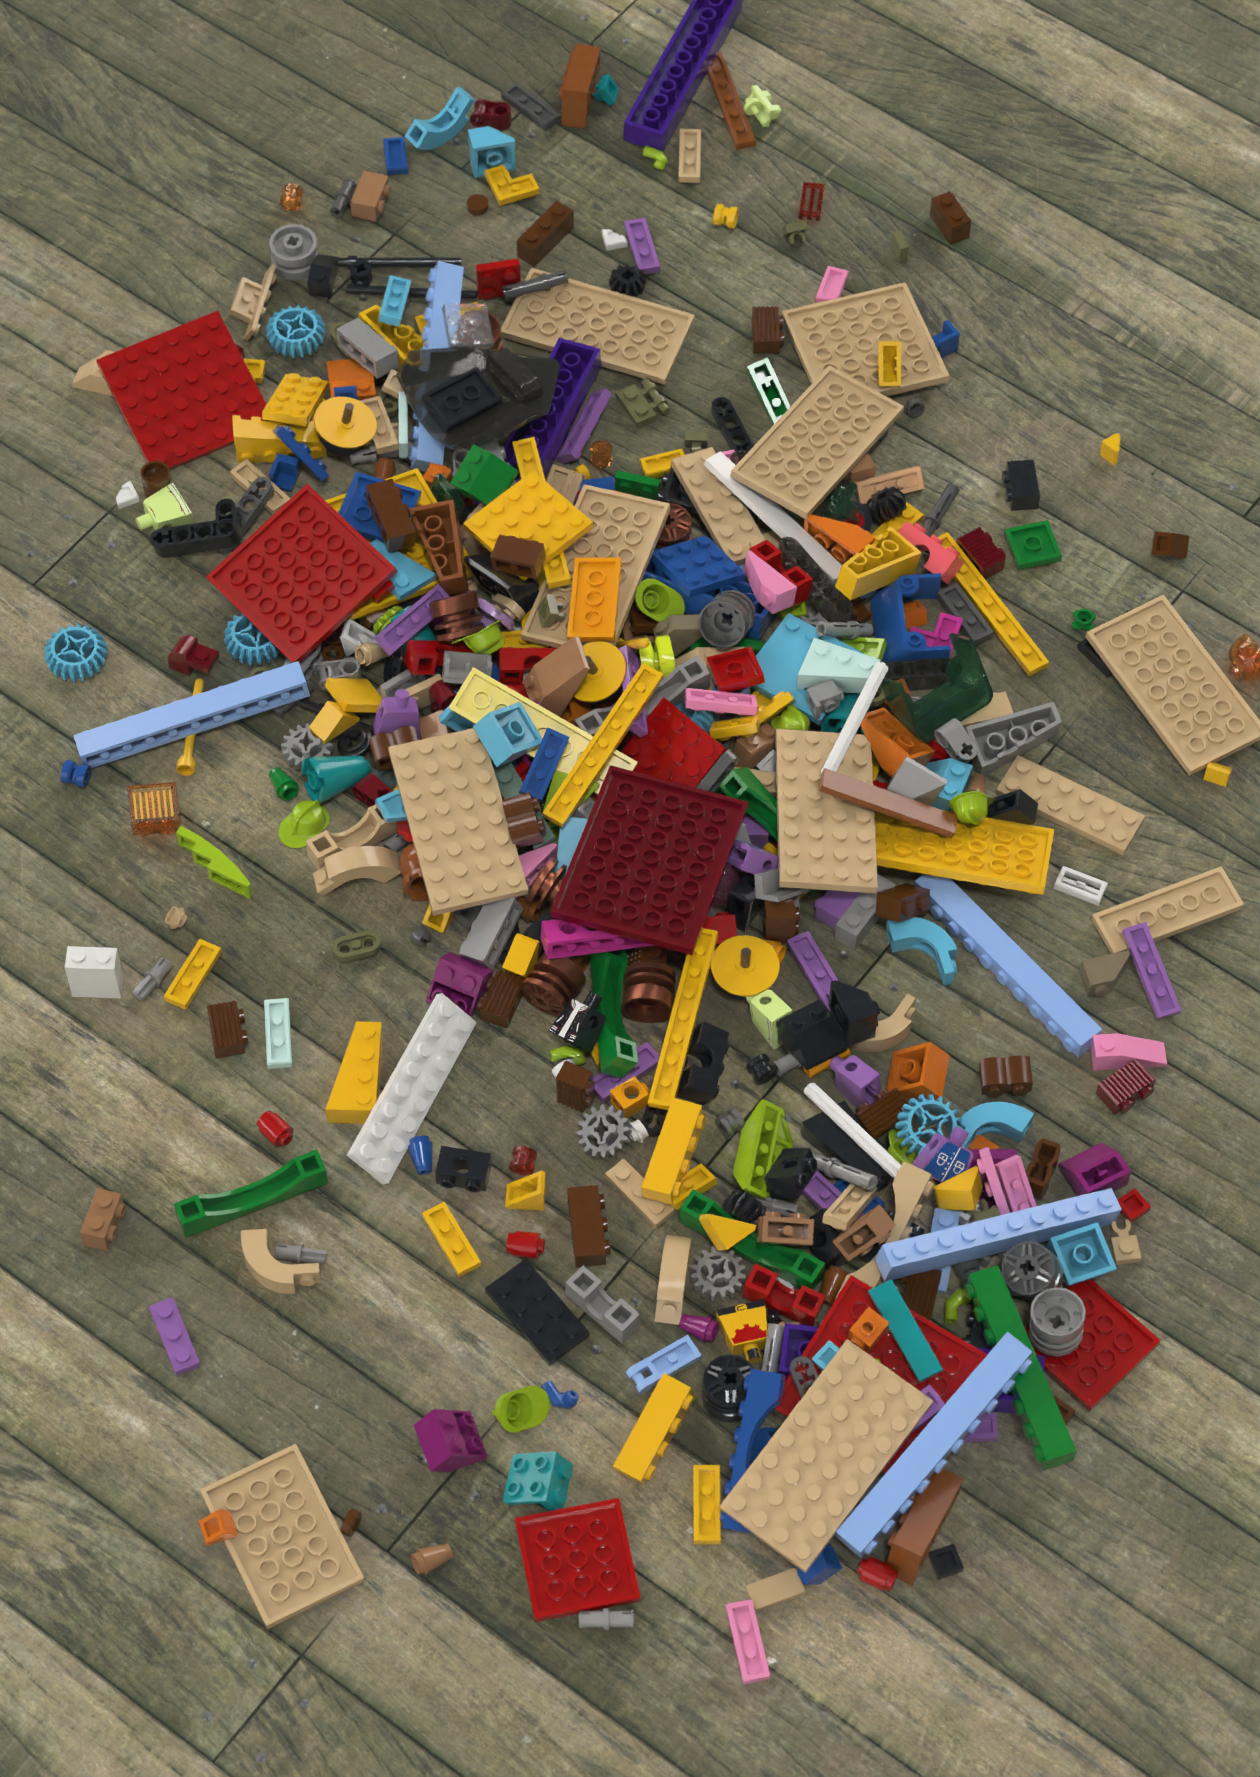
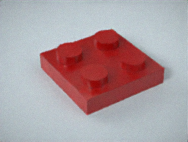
M519 258L476 265L478 300L505 296L503 295L502 286L521 282Z
M751 646L706 657L707 667L718 691L731 692L765 683L764 674Z

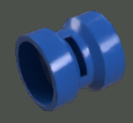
M66 760L61 770L60 780L65 784L75 783L78 787L86 788L90 781L92 768L87 764L77 765L74 761Z

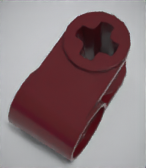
M485 99L476 100L474 113L470 116V122L474 126L479 128L489 126L500 131L511 127L512 119L509 104Z
M443 680L435 682L429 689L431 712L434 713L441 709L445 710L456 696L447 682H443Z
M372 772L368 773L352 787L356 798L368 807L375 805L377 798L393 791Z

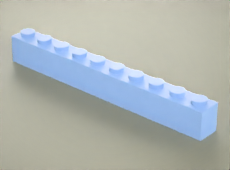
M438 261L436 266L430 269L428 281L431 282V287L428 288L426 294V301H429V305L424 313V320L427 323L422 332V340L425 341L419 359L422 360V366L419 367L420 371L426 372L429 370L430 352L455 351L464 270L462 266ZM452 377L423 382L416 389L415 399L418 400V405L413 412V419L416 420V423L411 431V439L414 441L408 459L411 460V469L418 468V470L426 472L431 462L443 465L446 432L422 402L421 395L450 381Z
M299 661L179 701H174L158 708L150 709L149 711L107 723L91 730L83 731L73 736L82 763L94 768L185 738L189 735H194L309 697L310 694Z
M924 874L915 880L916 886L930 889L929 909L934 918L940 919L946 925L950 934L957 936L963 942L966 950L973 952L979 958L982 966L986 969L989 968L995 974L998 982L1006 985L1012 991L1015 999L1023 1002L1029 1008L1031 1015L1036 1019L1039 1018L1045 1024L1048 1032L1056 1035L1062 1041L1067 1051L1073 1052L1077 1057H1080L1090 1049L1093 1035L1101 1034L1102 1028L951 878Z
M1112 1188L883 1244L875 1261L884 1282L890 1279L894 1280L1009 1251L1014 1245L1023 1241H1034L1036 1243L1048 1241L1051 1237L1098 1222L1100 1227L1112 1224V1221L1116 1220L1122 1209Z
M1007 1332L836 1531V1538L860 1558L865 1553L870 1555L879 1544L876 1541L882 1533L887 1535L895 1526L896 1522L894 1519L900 1512L905 1514L912 1506L913 1501L911 1499L917 1492L922 1494L930 1484L928 1479L934 1472L939 1474L948 1463L945 1459L951 1452L956 1454L965 1443L962 1439L968 1432L973 1434L981 1425L982 1421L979 1419L984 1413L990 1414L999 1403L996 1399L1001 1393L1007 1394L1016 1382L1013 1379L1019 1372L1024 1374L1033 1363L1030 1360L1032 1358V1351Z

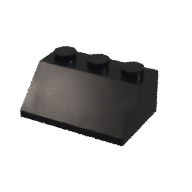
M490 553L466 556L463 559L480 587L494 596L499 593L512 599L524 610L525 615L533 607L539 593L538 588L540 587L535 579L528 578L523 581L517 575L494 571Z

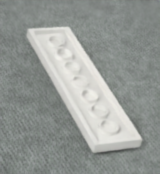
M443 993L436 994L347 1154L350 1159L381 1184H388L408 1149V1145H410L409 1140L415 1136L477 1023Z

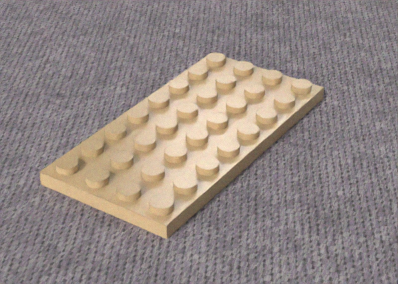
M531 268L525 281L540 277L544 273L547 275L552 273ZM568 278V284L551 287L548 291L544 289L516 297L501 328L502 338L552 352L559 338L599 348L602 367L643 379L649 378L650 381L665 385L695 321V315Z
M828 366L731 470L730 477L807 519L903 413L904 406L839 370Z
M584 484L575 507L593 522L594 528L564 550L571 579L570 585L549 589L545 576L521 633L522 640L559 648L568 641L567 632L575 558L621 557L622 567L615 642H607L616 646L635 599L636 589L643 579L671 510L669 503ZM546 594L555 595L556 602L564 604L562 610L558 612L566 613V617L562 622L554 621L550 628L541 626L538 606ZM581 642L582 646L585 645V644H587V643H591V642Z
M1164 594L1086 632V639L1189 776L1206 768L1210 762L1216 763L1260 741V720Z
M474 728L388 747L433 916L528 894V886L517 848L512 843L502 796L491 758Z
M776 729L779 887L864 893L877 892L874 810L819 791L820 772L840 733ZM855 734L837 772L873 785L871 743L867 740L866 735Z
M847 1339L719 1506L720 1510L806 1573L933 1405V1400Z

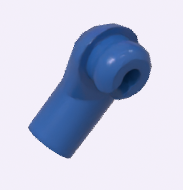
M548 1381L541 1386L548 1394L550 1403L554 1407L570 1409L576 1406L579 1397L575 1391L570 1390L566 1393H561L552 1381Z

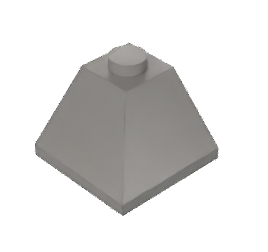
M906 756L890 779L885 790L931 806L948 780Z

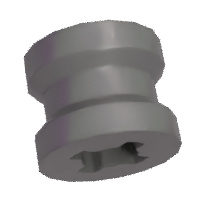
M735 1108L728 1110L725 1116L720 1115L715 1119L719 1131L728 1140L734 1136L735 1132H741L745 1125L742 1116Z

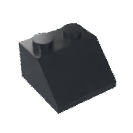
M837 980L831 981L828 1006L836 1018L847 1046L874 1038L876 1027H878L877 1018L880 1014L877 1002L875 1000L872 1001L868 992Z
M820 1000L779 1019L778 1040L806 1070L847 1051V1045L834 1014Z

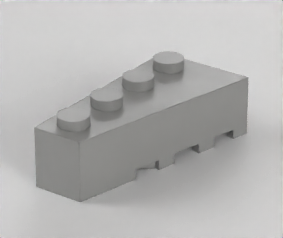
M1054 702L965 727V731L977 746V754L972 759L975 772L985 777L1016 759L1017 755L1021 756L1059 733L1062 720Z

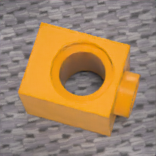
M633 1076L610 1090V1103L617 1109L616 1111L621 1110L625 1114L623 1118H629L647 1107L650 1091L644 1082L640 1083L636 1076ZM635 1095L636 1098L629 1099L626 1096Z

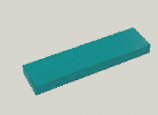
M892 1279L869 1290L870 1298L881 1317L889 1322L888 1329L919 1384L941 1373L943 1369Z

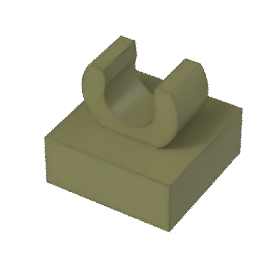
M806 220L783 226V237L789 236L788 242L790 245L795 244L794 236H799L801 243L806 241L804 234L808 229Z
M685 431V447H692L691 453L700 451L701 447H707L708 432Z
M546 594L538 606L542 627L550 628L554 621L562 622L566 617V613L558 612L562 610L564 604L556 602L555 595Z
M984 1199L978 1202L981 1211L967 1210L969 1216L972 1217L968 1223L1000 1216L996 1206L988 1209V1204Z

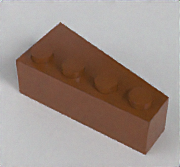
M576 44L574 52H570L569 63L566 65V75H563L562 86L559 89V99H562L561 126L587 128V115L590 114L591 99H593L600 68L601 47Z
M453 499L409 508L410 515L417 526L420 538L444 591L448 595L469 591L466 565L463 560L465 557L459 514Z
M945 1469L939 1474L934 1472L928 1479L930 1484L922 1494L917 1492L911 1499L913 1501L911 1510L902 1514L898 1526L901 1528L899 1532L894 1530L887 1544L891 1549L886 1563L894 1566L893 1569L899 1571L897 1579L911 1586L914 1585L919 1567H923L932 1543H935L943 1522L946 1521L959 1495L964 1478Z

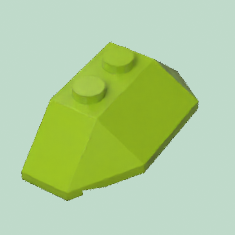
M765 1099L760 1100L741 1129L733 1175L741 1188L761 1199L770 1196L764 1177L782 1150L793 1147L789 1127L784 1119V1109Z

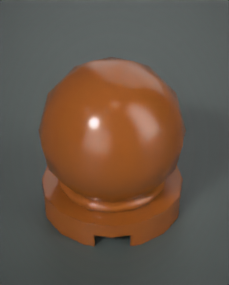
M411 842L400 855L399 868L404 877L402 879L404 895H410L411 900L429 901L414 843Z

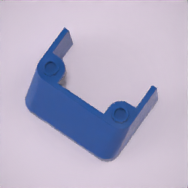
M941 573L903 575L872 597L871 614L874 638H884L887 642L882 662L888 667L887 673L948 671L951 647H927L926 638L921 633L906 632L903 600L938 599L937 592L940 591Z

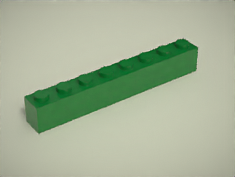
M998 1265L970 1273L965 1285V1292L969 1300L973 1299L975 1304L974 1313L977 1321L983 1323L986 1343L994 1348L1002 1337L1009 1332L1032 1351V1358L1030 1359L1033 1362L1024 1374L1019 1372L1013 1379L1016 1383L1010 1391L1014 1398V1410L1017 1415H1021L1024 1421L1022 1425L1024 1434L1027 1439L1031 1438L1034 1445L1032 1451L1036 1462H1041L1043 1469L1047 1470L1074 1461L1076 1448Z

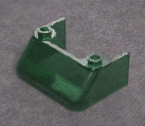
M955 633L949 635L957 656L950 659L946 664L945 673L948 681L915 702L905 692L902 682L884 677L881 687L891 711L917 739L925 742L931 741L935 738L934 731L951 719L956 718L961 722L991 702L993 690L972 638Z

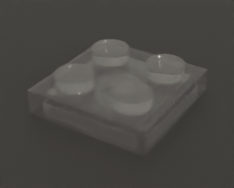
M487 304L443 305L442 312L449 348L492 347L494 342Z

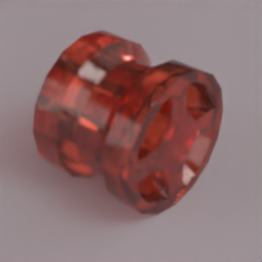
M526 1146L514 1147L512 1150L514 1158L510 1162L509 1169L518 1175L527 1176L533 1174V1162L537 1159V1152Z

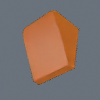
M919 600L903 603L907 629L911 628V626L918 627L928 623L926 608Z
M219 1509L199 1521L207 1546L237 1536L233 1517L229 1511Z

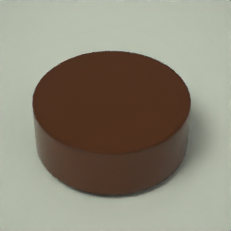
M481 194L470 196L467 200V210L473 215L485 214L488 211V199Z
M352 1508L343 1520L340 1528L341 1533L349 1537L352 1536L360 1525L362 1513Z

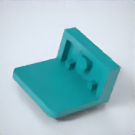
M558 1452L515 1454L512 1457L503 1501L508 1505L540 1503L549 1511L563 1509L567 1500L573 1464Z

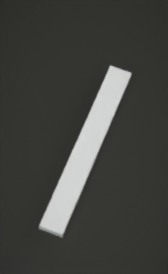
M721 451L706 459L704 466L824 579L831 585L837 582L842 567L841 563L773 500L730 477L731 470L736 465Z

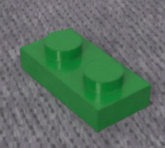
M617 470L615 490L657 500L661 490V480Z

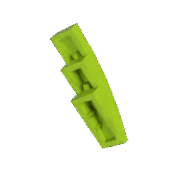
M183 826L179 827L176 832L178 845L192 852L194 863L207 868L209 880L249 899L252 897L251 883L226 855L201 836Z

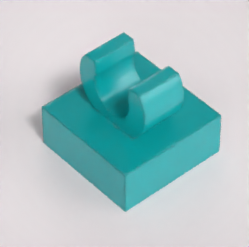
M609 74L601 77L600 84L595 86L598 92L593 93V96L597 101L604 100L609 106L615 104L619 87Z

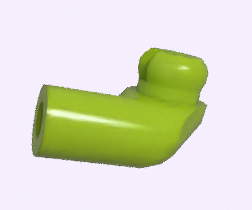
M645 146L643 156L656 160L654 167L664 170L665 165L668 164V159L664 153L655 148Z
M566 1045L549 1050L552 1062L565 1058H573L576 1065L586 1062L585 1051L575 1046Z
M956 1289L945 1300V1323H957V1308L961 1304L966 1305L970 1303L971 1300L968 1299L965 1289Z

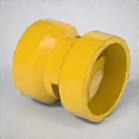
M717 204L713 216V225L720 226L723 224L728 228L735 229L739 208L733 206L726 208L722 204Z

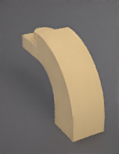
M353 847L326 857L324 859L325 866L314 872L313 877L317 894L325 896L343 883L353 879L370 878L385 884L401 873L399 868L400 862L397 852L385 847Z
M907 994L890 1017L878 1021L874 1038L848 1046L849 1049L867 1053L880 1052L901 1043L910 1033L911 1020L917 1011L914 1008L916 998Z
M267 1229L241 1230V1245L246 1266L251 1275L264 1287L279 1293L296 1294L295 1285L312 1286L315 1283H321L319 1263L294 1265L281 1263L269 1253Z
M666 1235L658 1283L655 1322L679 1325L682 1317L692 1238Z

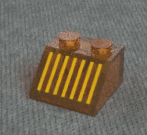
M176 782L127 786L133 836H148L159 833L172 834L177 832L181 826V811Z

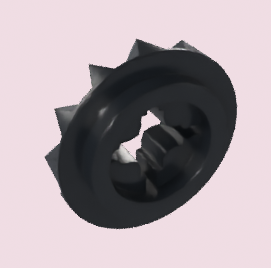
M353 725L340 735L337 742L338 751L342 756H361L362 752L369 751V738L373 734L365 725ZM351 740L359 741V744H352Z

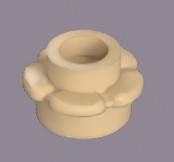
M173 906L167 913L165 923L170 925L171 929L181 928L186 922L187 915H185L184 908Z

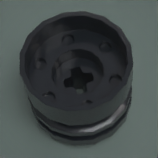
M731 1354L719 1356L711 1361L704 1371L702 1385L703 1405L709 1415L718 1421L733 1423L742 1420V1416H739L741 1401L746 1399L747 1390H744L745 1376L750 1374L751 1369H755L743 1357Z

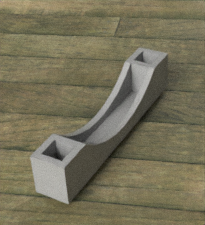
M698 655L678 665L661 681L645 705L646 718L663 697L676 705L684 701L685 688L705 690L710 687V672ZM614 706L594 709L575 719V726L594 737Z

